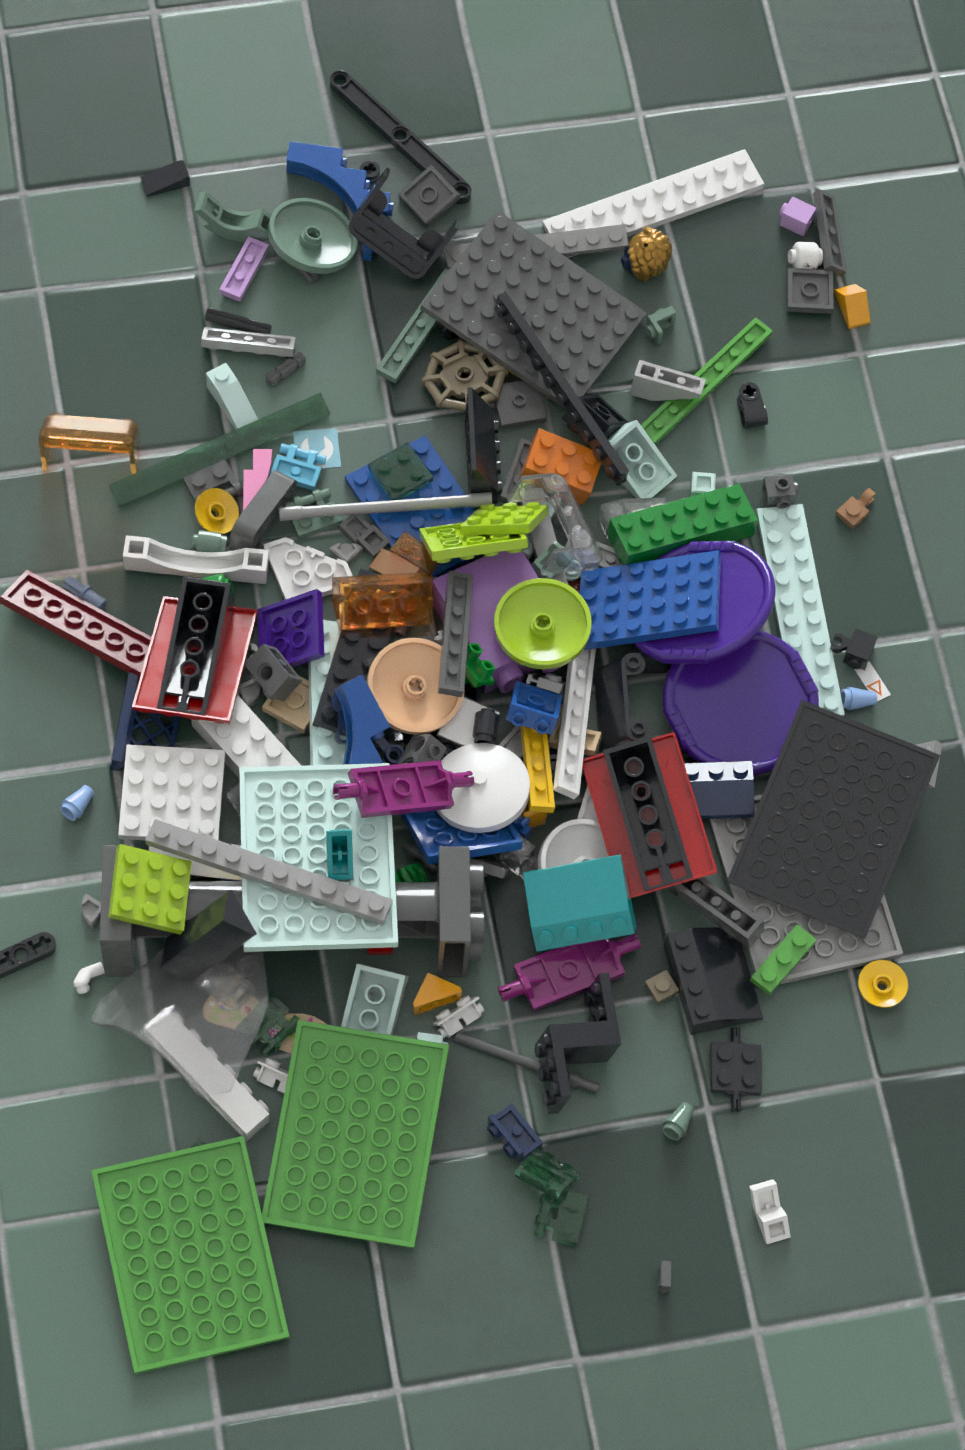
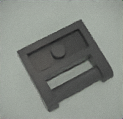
M226 460L183 477V483L195 503L198 496L205 490L211 488L221 489L230 485V488L224 491L228 492L232 497L243 495V488Z

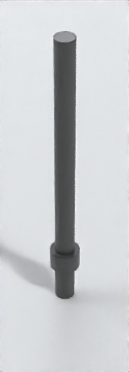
M457 1032L454 1041L537 1072L539 1071L540 1061L461 1032ZM574 1071L571 1073L567 1072L571 1087L576 1089L581 1087L597 1093L600 1083L583 1078L580 1073Z

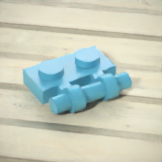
M282 443L279 452L287 454V456L277 454L270 475L274 470H277L296 479V486L314 491L322 472V467L315 464L325 465L327 456L319 454V451H307L300 449L298 445ZM298 457L301 459L307 460V462L299 461L295 458Z

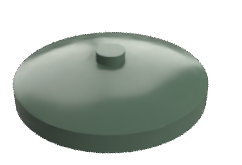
M295 198L283 202L273 211L267 227L268 238L275 252L290 265L310 273L327 274L343 269L351 262L358 244V239L349 231L350 220L337 208L316 199Z

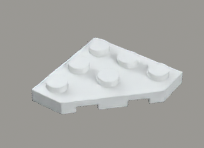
M286 537L263 544V550H269V564L284 600L315 589L320 590L324 597L355 586V580L346 561L341 559L335 560L325 556V553L309 546L303 547Z

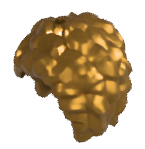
M643 227L642 232L630 240L628 254L633 274L637 279L647 282L651 277L661 275V272L668 268V262L671 260L672 244L669 242L668 236L663 235L661 231L658 232L657 229Z

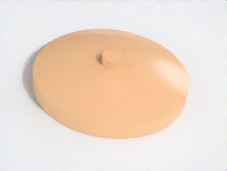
M405 638L386 646L374 659L368 671L366 682L391 728L412 735L431 733L445 726L459 710L464 693L462 697L438 693L441 645L422 638Z

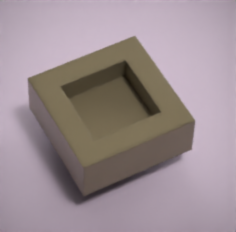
M667 970L646 980L644 984L657 1005L679 993V989Z

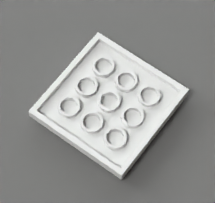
M127 745L118 832L119 839L145 840L154 820L157 819L219 840L225 750Z

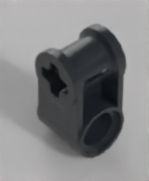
M752 382L743 383L737 398L743 428L767 425V410L763 404L759 387Z

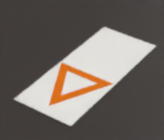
M868 662L865 671L854 669L867 690L876 692L877 702L891 695L870 662Z

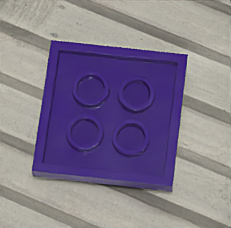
M315 589L259 608V647L262 644L277 648L292 668L325 657L322 592Z

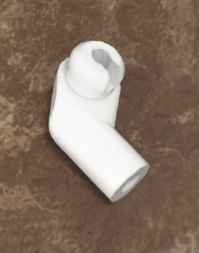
M98 962L87 966L78 972L74 979V987H76L79 994H84L90 990L88 983L91 978L105 974L102 963Z

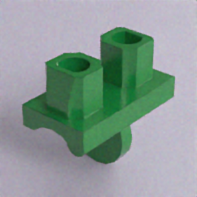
M478 643L467 645L465 684L469 683L475 688L485 684L492 686L495 682L492 677L495 666L489 660L481 661L479 659L483 649Z

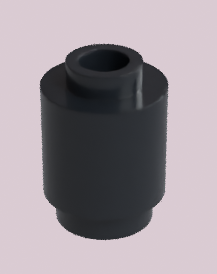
M482 708L481 711L475 713L472 734L474 743L494 744V741L497 739L499 715L495 713V710Z

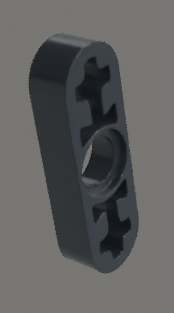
M41 932L1 950L0 964H2V969L0 970V979L53 955L56 950L53 935ZM44 940L48 943L49 948L44 950L43 947H40V942ZM30 945H33L36 955H33ZM18 950H25L29 955L24 961H18L14 958V954ZM10 955V959L13 964L12 966H10L9 961H7L6 956Z

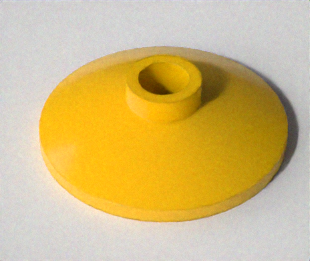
M219 488L205 490L198 496L195 503L196 518L206 531L222 534L228 533L232 530L239 517V509L235 499L228 492ZM211 510L216 513V517L212 515Z
M876 960L870 962L862 969L858 979V987L861 995L868 1003L876 1007L888 1008L899 1004L904 999L908 990V980L905 972L897 964L887 960ZM883 984L886 989L880 990L877 985Z

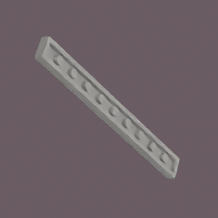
M157 819L154 820L145 839V843L148 846L384 925L393 904V899Z

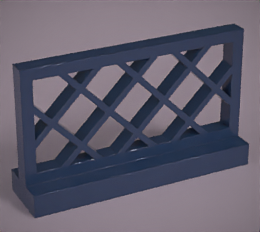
M129 672L110 770L119 771L120 768H125L126 746L130 745V743L132 745L144 746L150 742L153 746H159L154 739L164 733L170 741L169 745L165 747H174L179 716H172L174 719L173 723L165 727L158 718L163 714L149 713L151 717L141 722L136 715L137 710L132 709L140 680L135 673ZM154 720L161 730L151 735L144 725ZM140 728L147 738L137 744L131 735Z

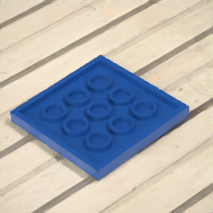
M437 810L400 814L427 864H438L439 847H469L470 858L522 849L523 841L512 823L499 830L473 833L450 825L439 815Z

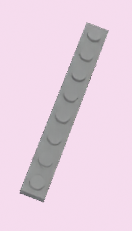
M626 224L534 235L564 256L619 250L628 247ZM471 243L445 247L449 270Z

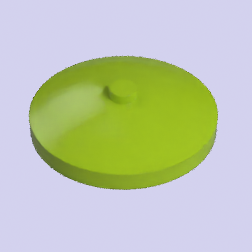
M536 578L515 585L503 595L495 611L494 631L500 647L511 659L526 667L553 669L566 665L581 654L590 638L592 620L589 607L584 598L571 586L554 579Z

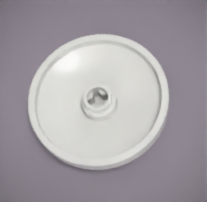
M475 743L462 746L441 760L444 770L451 771L452 773L471 771L473 773L472 776H474V785L472 787H459L452 790L454 806L451 809L437 810L439 815L450 825L467 832H491L511 824L524 811L530 794L529 774L524 763L510 750L495 744Z
M575 819L555 828L541 845L538 855V870L609 857L599 822L589 819Z

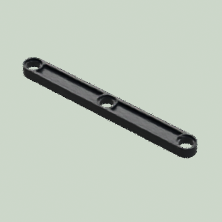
M337 70L331 74V89L421 172L432 165L456 191L458 189L467 191V195L462 196L456 202L457 204H466L470 201L471 186L352 76L343 70ZM337 78H343L346 83L337 85L334 81ZM402 133L406 138L404 140H397L394 136Z

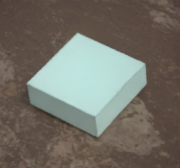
M692 472L691 496L715 490L716 474Z

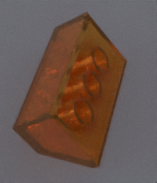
M425 572L332 577V603L338 629L353 630L432 625L433 577Z

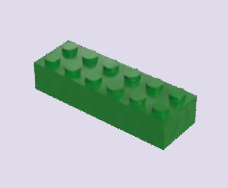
M735 484L610 518L607 536L621 565L656 560L663 554L682 545L689 544L691 541H738L753 537L758 519L741 485Z

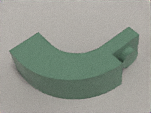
M207 191L199 193L194 212L204 219L203 226L223 238L244 243L248 236L262 242L269 240L267 227L271 215L263 208L250 212H240L224 206Z

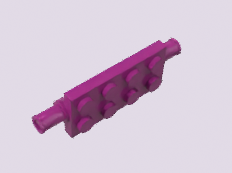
M441 760L353 768L348 772L350 783L334 784L332 791L333 795L338 794L334 796L335 800L355 798L361 818L451 809L454 806L452 790L459 787H472L474 785V776H472L473 773L471 771L452 773L451 771L444 770Z
M634 933L618 941L608 938L559 947L514 964L513 969L518 980L498 987L499 995L502 996L501 1000L506 1002L509 999L524 994L534 1012L587 991L599 973H609L610 981L625 976V970L620 958L623 954L640 949V940H636L638 936Z

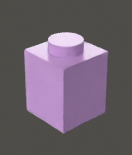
M792 196L789 203H784L779 212V215L782 216L780 226L804 237L814 220L816 207Z

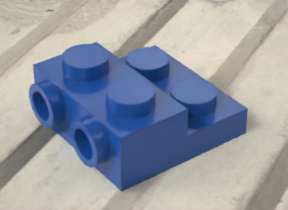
M516 681L506 720L518 727L526 726L540 734L548 733L552 735L558 721L562 695Z

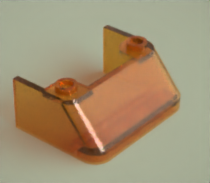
M52 413L45 417L38 439L43 470L48 469L51 447L127 453L130 455L132 477L137 476L140 435L139 426L132 419L124 418L118 420L67 416L60 413Z

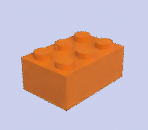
M539 428L531 441L519 479L535 486L542 485V488L584 505L592 492L601 461L596 460L592 449Z

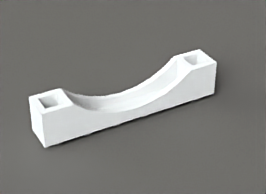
M126 535L123 564L124 570L200 578L223 574L226 578H230L231 581L266 584L269 568V550L242 548L227 552H197L171 547L151 538Z

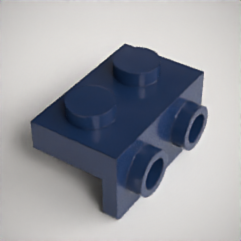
M512 1103L495 1116L493 1114L488 1116V1132L494 1139L499 1138L504 1145L502 1146L504 1152L510 1159L514 1157L520 1163L543 1146L542 1140Z

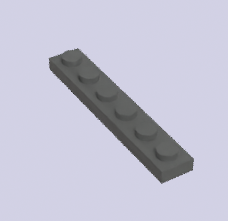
M450 570L447 575L438 693L462 697L465 685L473 575Z

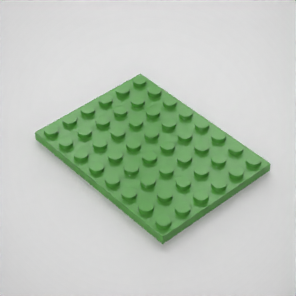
M298 1020L263 1206L262 1218L264 1224L415 1249L449 1044Z
M244 1136L91 1170L134 1375L289 1339L290 1336Z

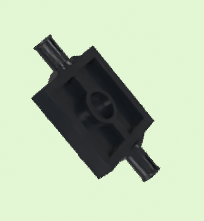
M740 1027L730 1028L729 1042L712 1041L710 1044V1093H722L730 1096L731 1111L733 1112L735 1110L736 1112L741 1111V1097L747 1095L760 1096L762 1094L761 1045L740 1042Z

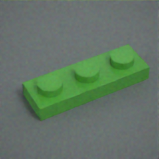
M797 924L751 976L750 981L770 996L813 947L817 939Z

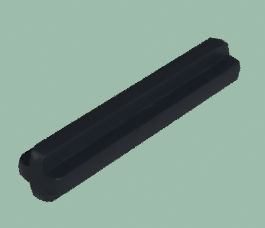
M208 308L205 313L206 321L245 332L271 334L272 331L271 324L214 308Z

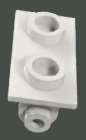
M469 995L461 998L456 1002L457 1007L451 1011L445 1009L435 1016L437 1020L431 1023V1025L440 1026L438 1030L439 1035L443 1036V1038H450L463 1028L459 1019L462 1018L464 1023L469 1025L482 1016L481 1013L484 1012V1008L480 1003H475L480 998L478 996L469 997Z
M273 1059L259 1060L257 1063L262 1065L261 1069L257 1067L254 1071L253 1077L257 1078L256 1081L273 1088L276 1081L279 1080L281 1082L277 1090L285 1093L288 1071L280 1068L281 1063Z

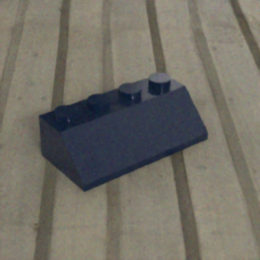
M752 761L685 763L701 819L754 817Z

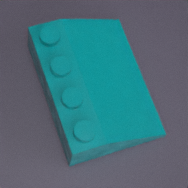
M621 854L523 873L531 929L537 952L635 933L637 924Z

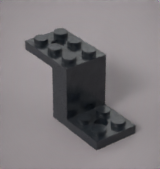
M599 973L584 994L585 1006L589 1007L590 1013L588 1022L549 1024L535 1043V1056L540 1061L539 1080L544 1085L543 1104L547 1106L548 1114H558L571 1097L567 1064L608 1062L621 1045L609 973Z

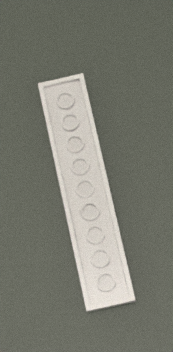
M744 149L543 220L542 226L546 234L626 224L627 237L642 232L643 227L655 228L764 188V182ZM570 255V256H565V257L570 258V257H573V256H576V255Z

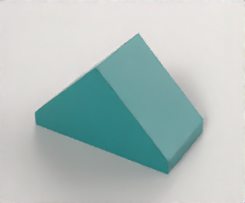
M352 829L326 830L328 878L334 880L354 879Z

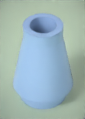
M847 687L840 692L843 708H846L848 711L866 706H874L877 703L875 691Z
M83 785L81 789L62 801L61 813L71 821L81 818L91 798L95 795L94 791L89 786Z

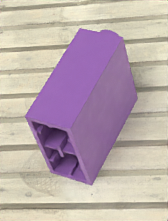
M501 551L498 552V555L484 556L454 570L455 572L473 575L468 644L478 643L483 649L479 659L481 661L489 660L495 666L492 674L495 680L493 685L488 686L485 684L480 686L484 694L496 688H499L502 693L513 691L516 681L524 683L526 680L525 675L537 670L521 665L511 659L502 650L495 636L494 616L497 605L503 595L523 581L538 578L523 551L518 553ZM448 573L432 580L431 603L442 622H444ZM561 667L542 669L543 673H551Z

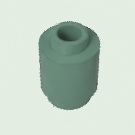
M199 530V533L193 536L192 548H196L197 552H225L227 536H223L219 532Z

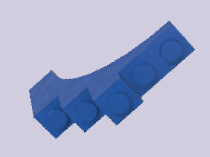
M290 141L286 159L287 173L304 176L321 183L336 193L347 204L352 213L355 214L370 191V180H367V171L346 168L347 158L343 157V148ZM383 192L387 197V206L382 214L388 218V216L393 215L394 202H390V193ZM363 244L362 260L371 261L374 251L365 244Z
M360 675L334 689L341 704L346 725V750L343 765L382 764L383 761L372 742L384 736L383 730L389 728L390 725L363 675Z

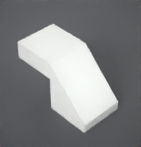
M774 1179L749 1186L753 1210L765 1243L770 1244L790 1238L788 1217L780 1206L777 1183Z

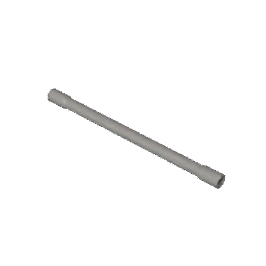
M491 492L460 496L303 507L286 506L279 507L280 521H290L315 517L457 507L474 508L492 503Z

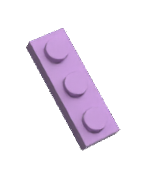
M248 236L219 289L221 295L241 302L269 251V244Z

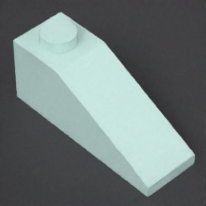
M227 363L207 372L206 385L208 390L240 437L243 439L261 430L262 425L238 379Z

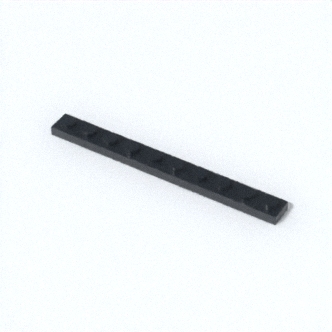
M506 291L498 294L495 304V312L498 317L505 321L509 333L518 340L522 352L529 356L533 368L542 375L546 387L553 391L559 406L564 407L570 422L577 426L583 441L590 445L596 460L601 461L605 467L607 476L611 480L613 479L617 486L625 483L629 470L509 295Z

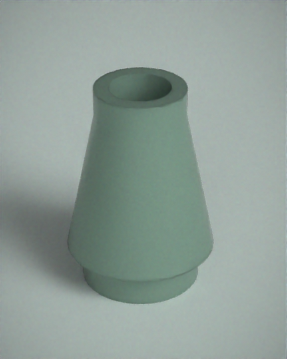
M682 1102L663 1122V1134L674 1141L685 1137L694 1108L690 1104Z

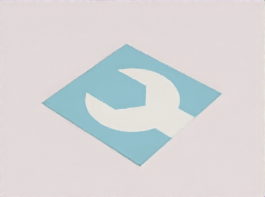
M337 428L293 431L294 445H298L300 449L307 451H319V454L327 456L325 465L319 463L315 465L322 468L341 467ZM296 457V460L307 462L305 459Z

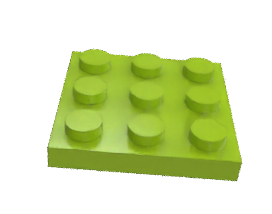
M530 502L526 506H517V503H506L495 507L492 503L483 504L460 525V534H528L549 514L548 505H540L539 502Z
M119 844L116 848L108 918L181 935L185 927L192 861Z

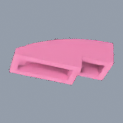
M253 449V470H244L243 511L270 476L272 449Z

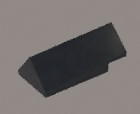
M232 890L227 891L185 923L184 932L181 935L172 933L165 939L160 968L188 982H193L207 970L216 967L257 934Z

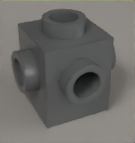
M777 473L773 476L764 477L762 493L765 508L777 507L783 509L794 504L795 496H798L799 490L797 482H793L792 474Z

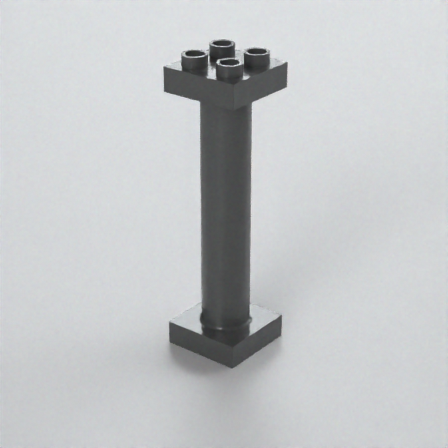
M103 845L100 946L105 977H136L137 939L167 938L172 933L108 918L116 848L118 845ZM439 847L436 882H395L398 938L435 939L437 977L467 978L469 960H481L482 942H484V912H481L483 865H470L469 847ZM189 882L185 923L229 890L233 891L243 909L242 882Z

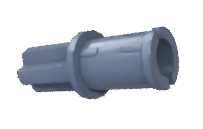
M72 576L64 580L63 588L101 610L106 607L108 601L92 591L91 586L83 585Z

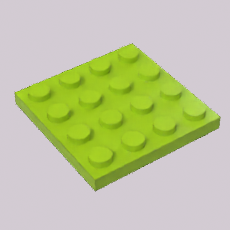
M464 522L419 528L423 544L432 561L437 563L450 562L451 558L458 557L462 560L473 559L474 555L480 554L495 556L501 551L518 553L522 551V548H528V540L525 534L461 535L460 525Z

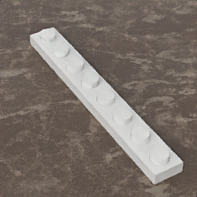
M596 648L583 650L578 657L568 663L553 790L572 799H575L580 792Z

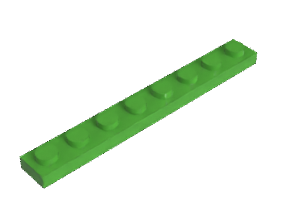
M755 317L693 375L706 379L700 398L667 400L641 424L655 445L658 444L772 336L773 331Z

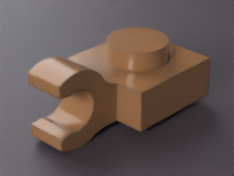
M868 488L858 500L853 496L850 497L836 511V516L853 530L869 515V510L866 507L874 501L873 497L876 493Z

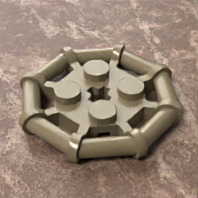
M460 339L457 343L437 353L433 352L430 355L426 374L421 381L422 385L428 389L435 400L438 408L445 407L465 412L466 402L449 398L453 395L457 399L465 398L466 400L467 387H472L477 393L482 391L486 393L481 397L487 404L497 401L500 398L499 393L505 376L508 375V370L470 343ZM464 351L477 353L478 355H474V357L468 356V353H464ZM459 352L458 354L446 359L447 357ZM488 358L493 367L488 368L484 360ZM438 365H442L443 371L435 375ZM461 373H470L468 378H461ZM489 376H496L492 387L488 386ZM436 383H442L446 390L442 394L436 387Z

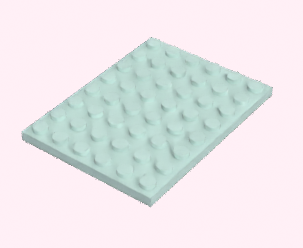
M389 763L239 768L242 849L328 877L326 830L352 829L354 879L337 881L393 899L384 925L242 878L243 910L257 933L244 944V952L398 947L392 815L361 818L355 798L335 800L334 796L338 794L333 795L332 791L334 784L350 783L348 777L350 769L389 765Z

